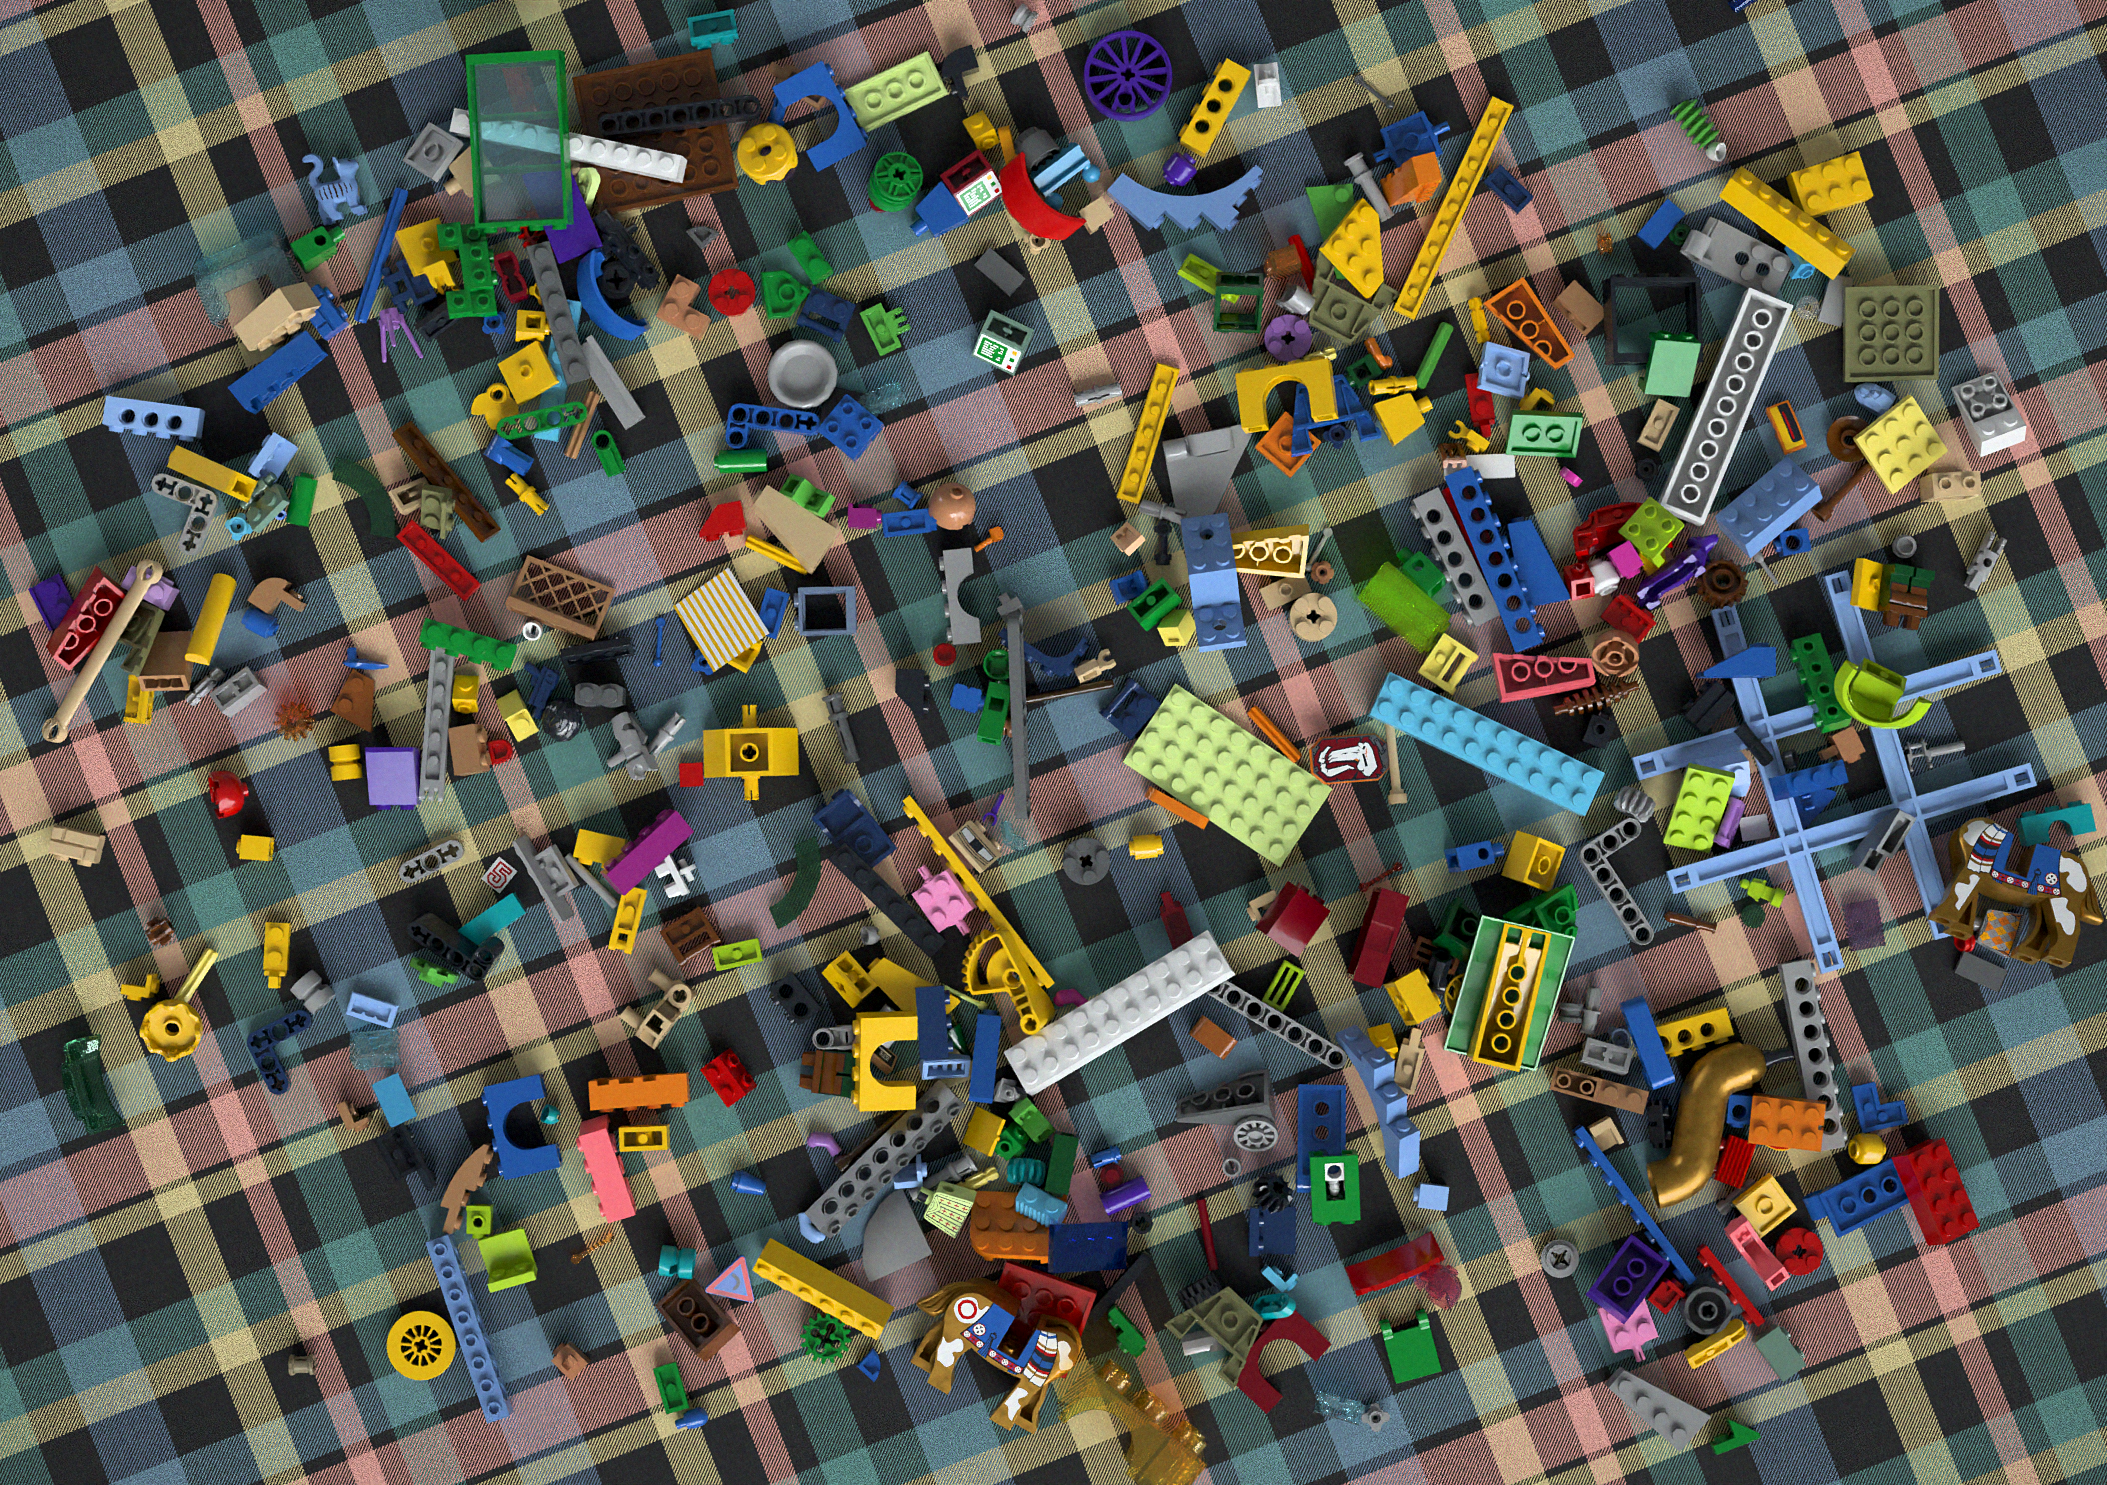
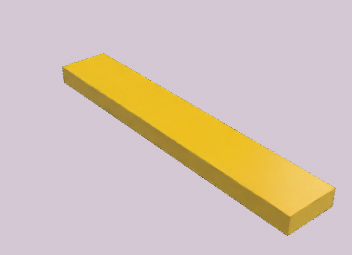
M1157 362L1117 494L1118 499L1138 505L1140 503L1178 378L1179 368Z

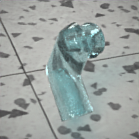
M1012 821L1000 823L1003 843L1014 851H1023L1027 847V840L1013 833Z

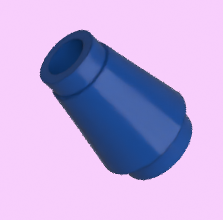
M735 1170L729 1188L734 1189V1192L762 1196L766 1182L744 1170Z

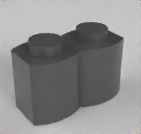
M581 683L575 686V703L585 707L602 705L608 708H621L626 703V689L616 684L598 686L592 683Z

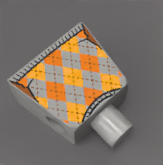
M1982 909L1980 916H1975L1973 930H1975L1976 943L2002 957L2011 958V952L2016 947L2026 915Z

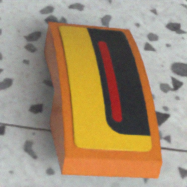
M1788 400L1766 408V414L1775 430V437L1784 455L1807 447L1798 420Z

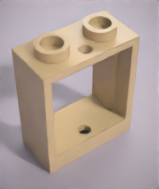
M1980 471L1932 473L1919 479L1921 502L1968 500L1982 495Z

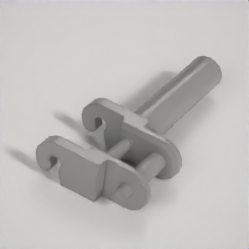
M1922 738L1920 743L1910 744L1906 742L1904 747L1907 750L1905 760L1908 770L1913 772L1911 767L1913 758L1925 756L1928 768H1932L1931 757L1965 750L1964 741L1931 747L1926 750L1927 742H1924ZM1921 747L1922 753L1912 754L1911 749Z

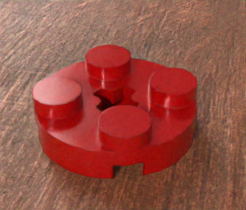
M725 269L712 277L708 288V296L712 306L718 312L725 316L736 317L746 313L754 303L756 289L753 281L745 272L738 269ZM731 286L735 290H739V294H735L734 299H730V296L725 294Z
M1793 1227L1785 1230L1776 1241L1774 1255L1787 1272L1798 1276L1807 1275L1820 1267L1823 1258V1246L1815 1233L1802 1227ZM1796 1245H1800L1802 1249H1805V1253L1800 1258L1792 1253L1793 1250H1796Z

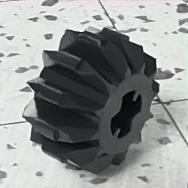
M1275 1172L1259 1177L1253 1185L1254 1191L1252 1196L1257 1198L1255 1204L1262 1205V1211L1268 1209L1270 1214L1276 1211L1278 1213L1283 1211L1293 1199L1291 1195L1294 1190L1288 1187L1290 1182H1285L1283 1175L1277 1176Z

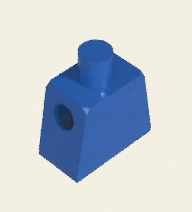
M941 181L916 206L915 212L920 219L911 224L910 228L917 237L929 230L934 238H937L967 223L969 218Z
M1490 840L1445 849L1444 853L1449 873L1494 864V858L1504 856V849L1501 842L1491 844Z

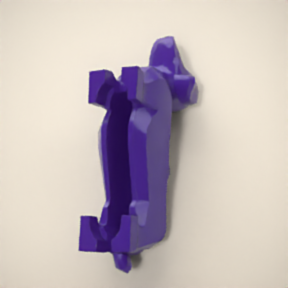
M1717 534L1704 537H1690L1686 542L1688 549L1642 580L1639 591L1636 592L1639 596V606L1642 607L1645 604L1649 610H1652L1661 603L1659 599L1663 594L1684 584L1693 575L1698 577L1706 571L1704 567L1705 562L1710 561L1708 552L1718 542Z

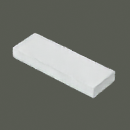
M1465 455L1467 467L1472 466L1474 470L1479 469L1482 479L1515 477L1514 455ZM1457 463V468H1452V465L1448 464V468H1443V475L1447 476L1464 468H1462L1461 463Z

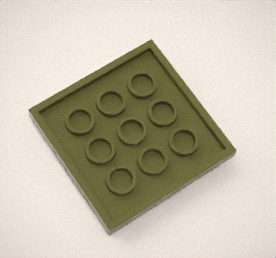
M1939 285L1843 287V382L1939 380Z

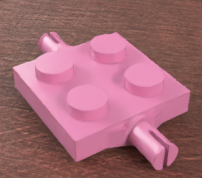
M926 864L920 867L917 871H919L925 882L920 889L911 895L936 931L939 933L948 926L956 925L963 936L970 932L971 929L964 921V918L976 905L951 869L948 868L941 874L933 876Z
M1643 1299L1625 1324L1621 1323L1601 1306L1596 1308L1612 1352L1618 1353L1626 1349H1632L1636 1362L1645 1360L1646 1357L1641 1345L1646 1341L1659 1337L1645 1299Z

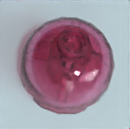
M1434 1264L1414 1278V1283L1419 1291L1424 1288L1429 1294L1426 1298L1444 1310L1448 1308L1451 1310L1461 1297L1462 1285L1457 1277L1459 1273L1450 1265Z

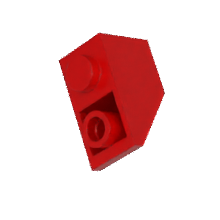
M742 501L717 505L699 531V537L706 539V542L720 540L721 535L729 534V537L743 535V531L748 530Z

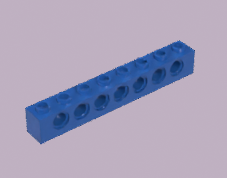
M1468 466L1444 476L1515 652L1519 653L1543 643L1542 637L1546 636L1541 623L1536 624L1533 616L1537 614L1533 602H1528L1524 593L1528 592L1524 580H1519L1515 571L1519 570L1515 558H1510L1506 549L1510 548L1506 536L1500 535L1498 527L1501 526L1497 514L1491 513L1489 505L1492 504L1488 491L1483 492L1480 483L1483 482L1479 469L1474 470L1472 466ZM1468 486H1473L1476 489V495L1472 499L1464 497V490ZM1477 508H1482L1485 512V517L1481 521H1475L1472 516L1473 511ZM1485 530H1491L1494 534V538L1490 543H1484L1481 539V535ZM1494 552H1500L1503 556V560L1499 565H1493L1490 561V557ZM1503 574H1509L1512 578V582L1508 587H1502L1499 584V578ZM1512 596L1520 598L1521 604L1517 609H1511L1508 606V600ZM1520 618H1527L1530 623L1526 631H1520L1517 628V622Z

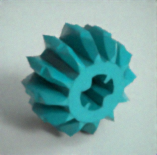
M1013 1158L1009 1160L1007 1166V1181L1014 1185L1023 1186L1027 1182L1035 1187L1041 1186L1046 1178V1164L1043 1161L1034 1159Z

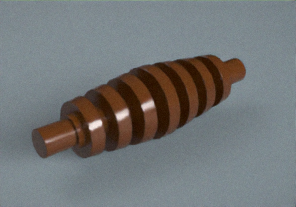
M1623 680L1617 681V687L1614 682H1608L1609 689H1607L1605 684L1602 683L1598 685L1600 692L1593 685L1589 687L1591 695H1589L1585 688L1581 690L1582 698L1576 692L1572 694V701L1569 696L1565 697L1562 704L1553 706L1555 716L1563 713L1574 716L1575 709L1578 714H1584L1583 707H1585L1588 713L1593 712L1592 704H1594L1597 711L1603 709L1601 701H1603L1604 706L1607 708L1611 706L1610 698L1616 704L1620 702V695L1623 700L1627 699L1629 692L1639 690V685L1637 681L1624 683Z

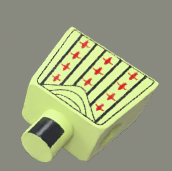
M940 1181L935 1192L921 1187L916 1200L927 1204L924 1214L926 1220L951 1237L956 1238L974 1203L977 1192Z

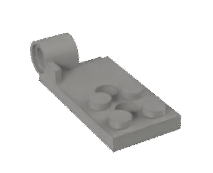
M1709 217L1702 232L1693 229L1689 232L1680 250L1689 260L1745 289L1750 287L1774 298L1792 265V261L1786 254L1712 217ZM1737 253H1744L1747 256V263L1745 265L1736 263L1735 255ZM1758 264H1765L1767 266L1768 274L1766 276L1757 274L1756 266Z

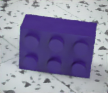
M1631 1234L1586 1293V1296L1621 1323L1625 1324L1670 1263Z

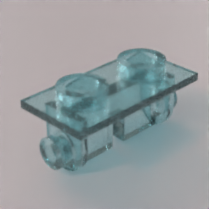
M891 382L878 388L881 397L877 398L873 390L859 396L860 399L856 400V402L876 417L883 409L888 407L892 409L900 406L903 403L902 401L906 400V397L899 382Z
M1325 1390L1324 1392H1317L1313 1412L1359 1426L1365 1405L1361 1404V1401H1354L1348 1398L1343 1400L1341 1396Z

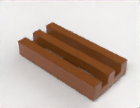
M1461 443L1438 444V455L1443 468H1448V464H1451L1452 468H1457V463H1461L1462 468L1467 467V459ZM1455 448H1456L1458 457H1455V455H1454L1453 449H1455ZM1445 449H1447L1449 458L1446 456Z
M1418 935L1410 958L1428 965L1429 960L1418 956L1417 952L1420 951L1431 956L1432 951L1421 947V942L1435 948L1437 947L1431 944V940ZM1457 958L1451 962L1452 968L1448 971L1451 975L1455 974L1460 962Z

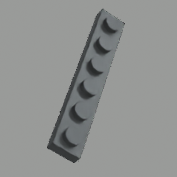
M547 241L526 247V252L566 385L590 379L550 242Z

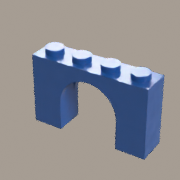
M823 61L772 87L783 109L809 95L823 96L835 106L838 113V125L835 132L827 140L806 150L816 172L867 146L865 140L869 139L862 126L857 127L854 121L857 115L852 106H846L843 100L846 95L841 85H835L831 77L835 76L831 66L829 63L824 65Z
M542 1073L483 1087L484 1092H481L484 1106L488 1105L490 1115H487V1123L489 1129L494 1131L495 1138H492V1145L494 1151L499 1153L500 1161L497 1162L500 1176L504 1175V1179L508 1180L563 1166L558 1142L535 1148L521 1147L512 1141L506 1128L508 1114L514 1106L547 1096Z

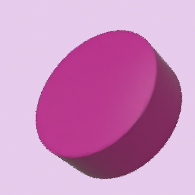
M1565 466L1559 472V475L1574 487H1578L1583 481Z

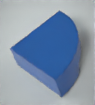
M874 1348L857 1364V1367L873 1382L877 1379L881 1367L879 1355Z

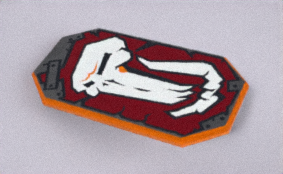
M1375 733L1320 737L1309 749L1311 774L1324 785L1376 781L1389 769L1387 743Z

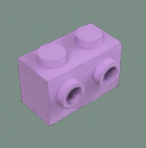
M131 566L121 584L122 588L129 591L137 577V567ZM149 568L146 570L147 579L150 578L153 572ZM161 576L157 583L151 584L143 599L161 609L169 611L180 590L173 587V581Z

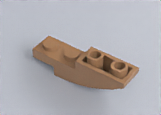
M1555 1066L1550 1090L1642 1115L1644 1114L1649 1091L1557 1066Z
M486 1143L477 1149L462 1164L451 1180L440 1205L449 1208L442 1232L453 1234L456 1229L460 1230L464 1216H461L463 1206L466 1207L471 1196L468 1190L476 1191L479 1186L483 1187L487 1173H484L486 1164H490L494 1153L493 1150H490L491 1143Z

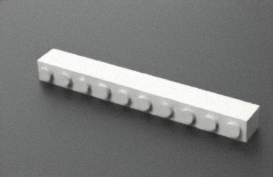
M454 108L450 132L460 137L470 138L469 111ZM519 121L482 122L484 142L561 158L560 135L557 129ZM569 132L570 160L679 183L683 182L687 160L681 155Z

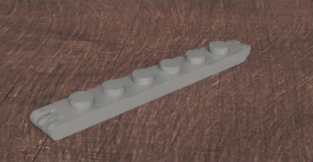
M437 647L435 651L431 650L419 800H425V793L429 791V801H434L435 792H438V801L443 802L455 657L444 654L445 650Z

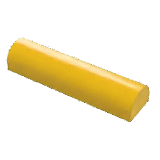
M221 573L213 575L185 654V660L209 665L237 586L235 579Z

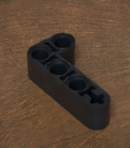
M422 911L407 927L409 935L414 940L476 982L482 981L497 964L505 949L503 941L496 936L488 937L478 946L429 911Z

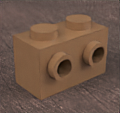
M469 724L448 728L454 775L467 776L489 772L491 757L489 752H487L486 742L488 736L484 726L481 724Z

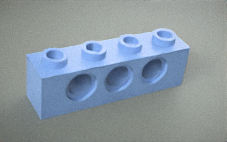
M106 396L102 424L108 426L109 431L123 433L124 429L133 430L132 434L147 436V432L156 433L158 438L170 439V436L174 435L179 436L181 441L193 442L194 438L201 439L205 411L200 408ZM129 411H134V420L127 423L125 419L126 414ZM157 414L158 422L150 426V416ZM180 417L182 424L179 428L174 429L172 422L175 418Z

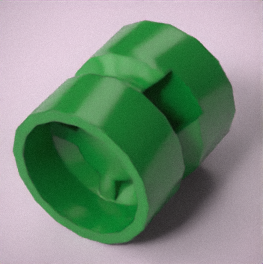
M992 650L984 658V671L992 680L1004 681L1009 678V655L1005 650Z

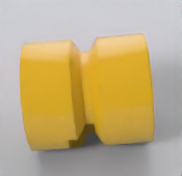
M359 744L328 748L329 760L334 763L330 768L332 781L363 777L362 764L357 762L361 758Z

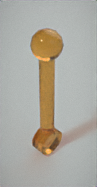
M609 1233L605 1239L581 1254L573 1255L571 1262L578 1264L586 1255L607 1242H613L615 1239L614 1235Z

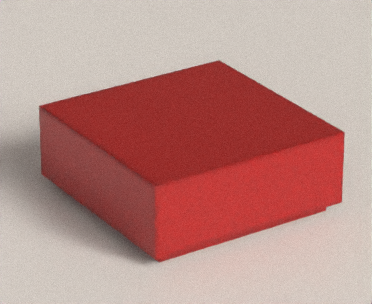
M703 762L679 764L680 787L704 786Z

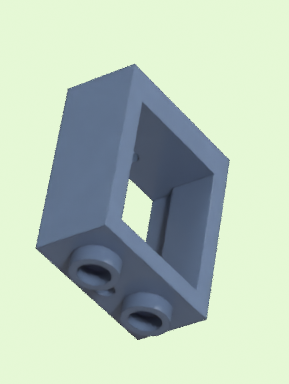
M855 586L798 588V593H794V607L799 608V617L794 618L795 631H799L800 636L857 635ZM846 594V628L806 629V595Z

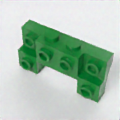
M460 222L437 224L440 251L459 249L464 281V290L446 292L449 318L498 316L494 285H498L496 271H491L490 264L494 263L493 248L488 249L486 233H483V229L475 228V223L462 225Z

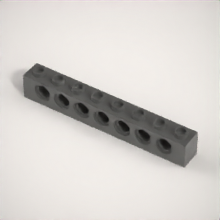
M939 1079L916 1102V1109L908 1110L805 1212L807 1217L821 1233L831 1239L902 1168L907 1166L910 1160L919 1151L923 1150L936 1134H939L966 1106L964 1102L947 1084Z

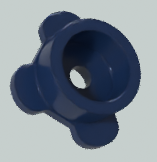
M1341 422L1332 424V427L1323 433V438L1329 440L1335 449L1342 448L1343 442L1351 437V431L1342 426Z

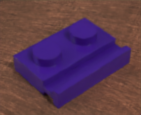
M57 574L28 589L48 630L51 632L59 626L74 602L61 574Z

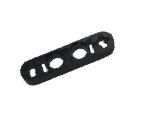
M1144 1250L1092 1306L1087 1319V1323L1091 1327L1151 1263L1153 1257Z

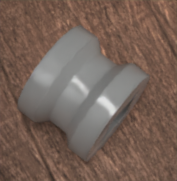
M1022 3L1013 15L1010 23L1019 25L1022 31L1027 33L1037 20L1039 13L1030 11L1028 6Z

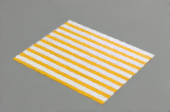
M729 568L673 606L713 672L769 634Z

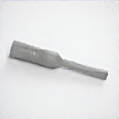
M1760 551L1753 556L1754 560L1761 564L1775 585L1779 584L1764 562L1763 554Z

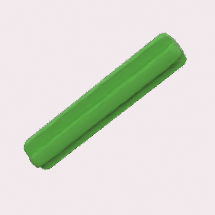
M1442 322L1420 365L1415 376L1418 388L1424 389L1448 342L1453 331V326L1448 323Z

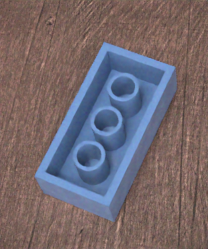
M1786 456L1715 515L1719 529L1749 558H1752L1823 499L1819 485L1794 461Z

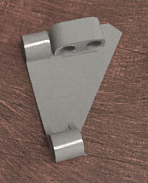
M1241 424L1163 441L1175 508L1186 510V518L1214 514L1252 435L1251 433L1246 434ZM1179 524L1180 533H1181V538H1182V542H1183L1182 528H1181V525ZM1206 535L1202 536L1201 538L1206 540Z

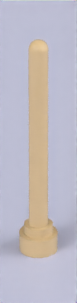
M1385 724L1392 787L1390 795H1388L1389 805L1407 803V793H1404V789H1401L1395 728Z

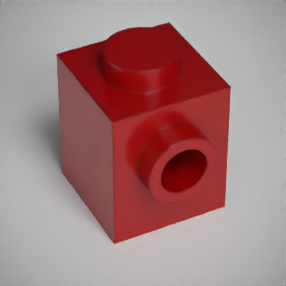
M1586 562L1574 563L1563 567L1564 585L1572 601L1595 597L1594 576Z

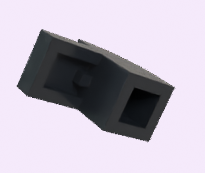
M972 45L951 52L944 60L942 66L943 83L953 80V83L949 84L953 97L958 96L959 102L969 100L963 77L979 72L978 62Z

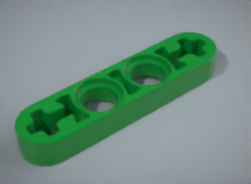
M570 402L505 417L498 422L497 432L502 438L512 440L581 424L588 417V409L581 402ZM576 406L583 410L579 419L574 415L567 416L569 421L565 422V415L562 409H566V413L574 412V407ZM553 411L558 412L561 416L560 421L555 425L548 422V415ZM528 417H535L537 419V427L533 430H528L525 427L524 422ZM520 419V427L523 432L519 433L518 428L512 429L509 435L502 431L505 423L508 422L509 425L515 426L518 425L516 420Z

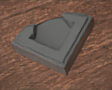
M705 226L692 227L686 231L701 250L720 235L713 228Z

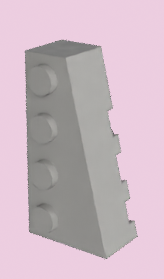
M1619 1367L1605 1383L1613 1393L1679 1452L1711 1418V1415L1704 1410L1695 1407L1622 1367Z

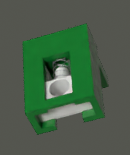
M1356 1149L1342 1150V1155L1323 1156V1151H1308L1310 1193H1308L1312 1222L1317 1223V1225H1330L1331 1222L1341 1221L1342 1224H1353L1356 1220H1361L1359 1168ZM1332 1165L1340 1167V1170L1335 1174L1327 1172L1328 1168ZM1340 1180H1343V1190L1339 1188ZM1325 1181H1328L1330 1190L1326 1191Z

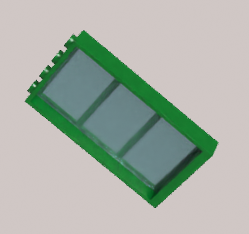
M561 50L466 55L475 228L483 229V233H497V228H506V232H520V227H529V231L544 230L543 226H552V230L567 229V225L574 224L565 52Z

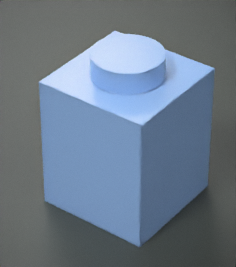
M1418 1182V1187L1413 1189V1201H1416L1418 1208L1446 1211L1449 1187L1441 1184Z

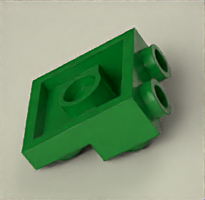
M1114 1303L1107 1310V1320L1116 1330L1120 1328L1116 1332V1344L1125 1354L1129 1352L1137 1358L1146 1350V1337L1119 1306Z

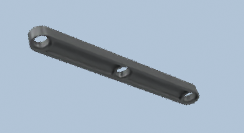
M1009 613L1007 632L1016 819H1029L1031 802L1023 617L1021 613Z

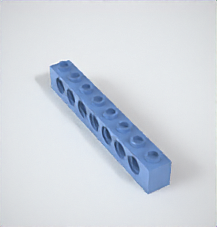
M448 1233L426 1242V1246L486 1422L488 1424L508 1417L514 1411L454 1235Z

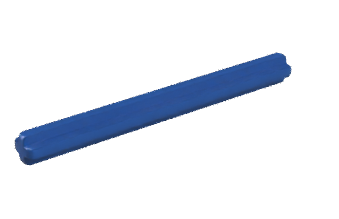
M396 187L353 317L355 321L360 323H366L382 277L381 270L385 267L408 196V191L403 188Z

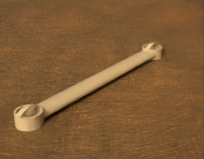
M144 559L138 564L136 568L137 577L55 716L44 723L42 735L45 740L60 743L67 737V725L151 584H155L161 579L163 570L159 562ZM152 565V575L147 579L146 570ZM58 724V733L53 738L52 729Z

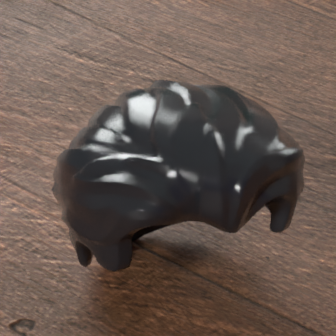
M559 697L550 701L542 715L543 731L557 742L572 740L579 732L582 723L579 705L575 703V700L568 697Z

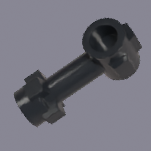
M1160 520V523L1154 526V533L1158 535V554H1154V560H1156V565H1170L1172 554H1168V534L1172 533V526H1169L1166 520Z

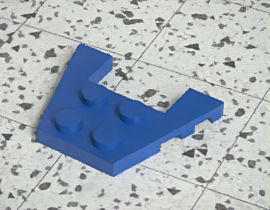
M1343 374L1333 376L1339 419L1315 422L1311 416L1307 387L1302 383L1296 385L1291 458L1313 452L1308 429L1354 420L1360 442L1381 438V431L1375 426L1368 411H1365L1359 402L1358 396Z

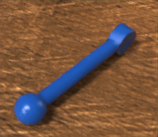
M663 618L656 620L658 634L656 658L653 660V664L656 667L662 665V660L660 659L662 631L666 624Z

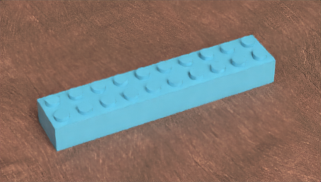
M1392 672L1387 673L1367 715L1579 816L1586 815L1605 774Z

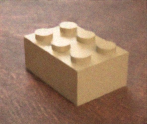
M307 282L280 287L234 327V330L248 351L257 349L263 351L270 346L275 348L286 341L284 337L288 334L290 335L301 328L299 324L313 318L316 315L315 311L321 306V303Z

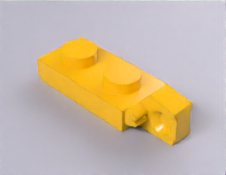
M266 922L263 970L264 975L269 976L268 988H281V976H286L289 970L291 923Z

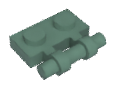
M273 472L258 480V485L255 487L248 503L245 501L240 502V506L244 510L251 506V509L245 515L252 531L260 533L290 503L283 486L277 483L272 484L277 479Z

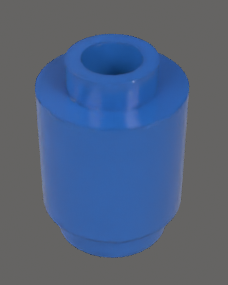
M249 607L241 621L242 624L246 625V629L265 639L269 636L273 637L279 628L277 618L259 608Z

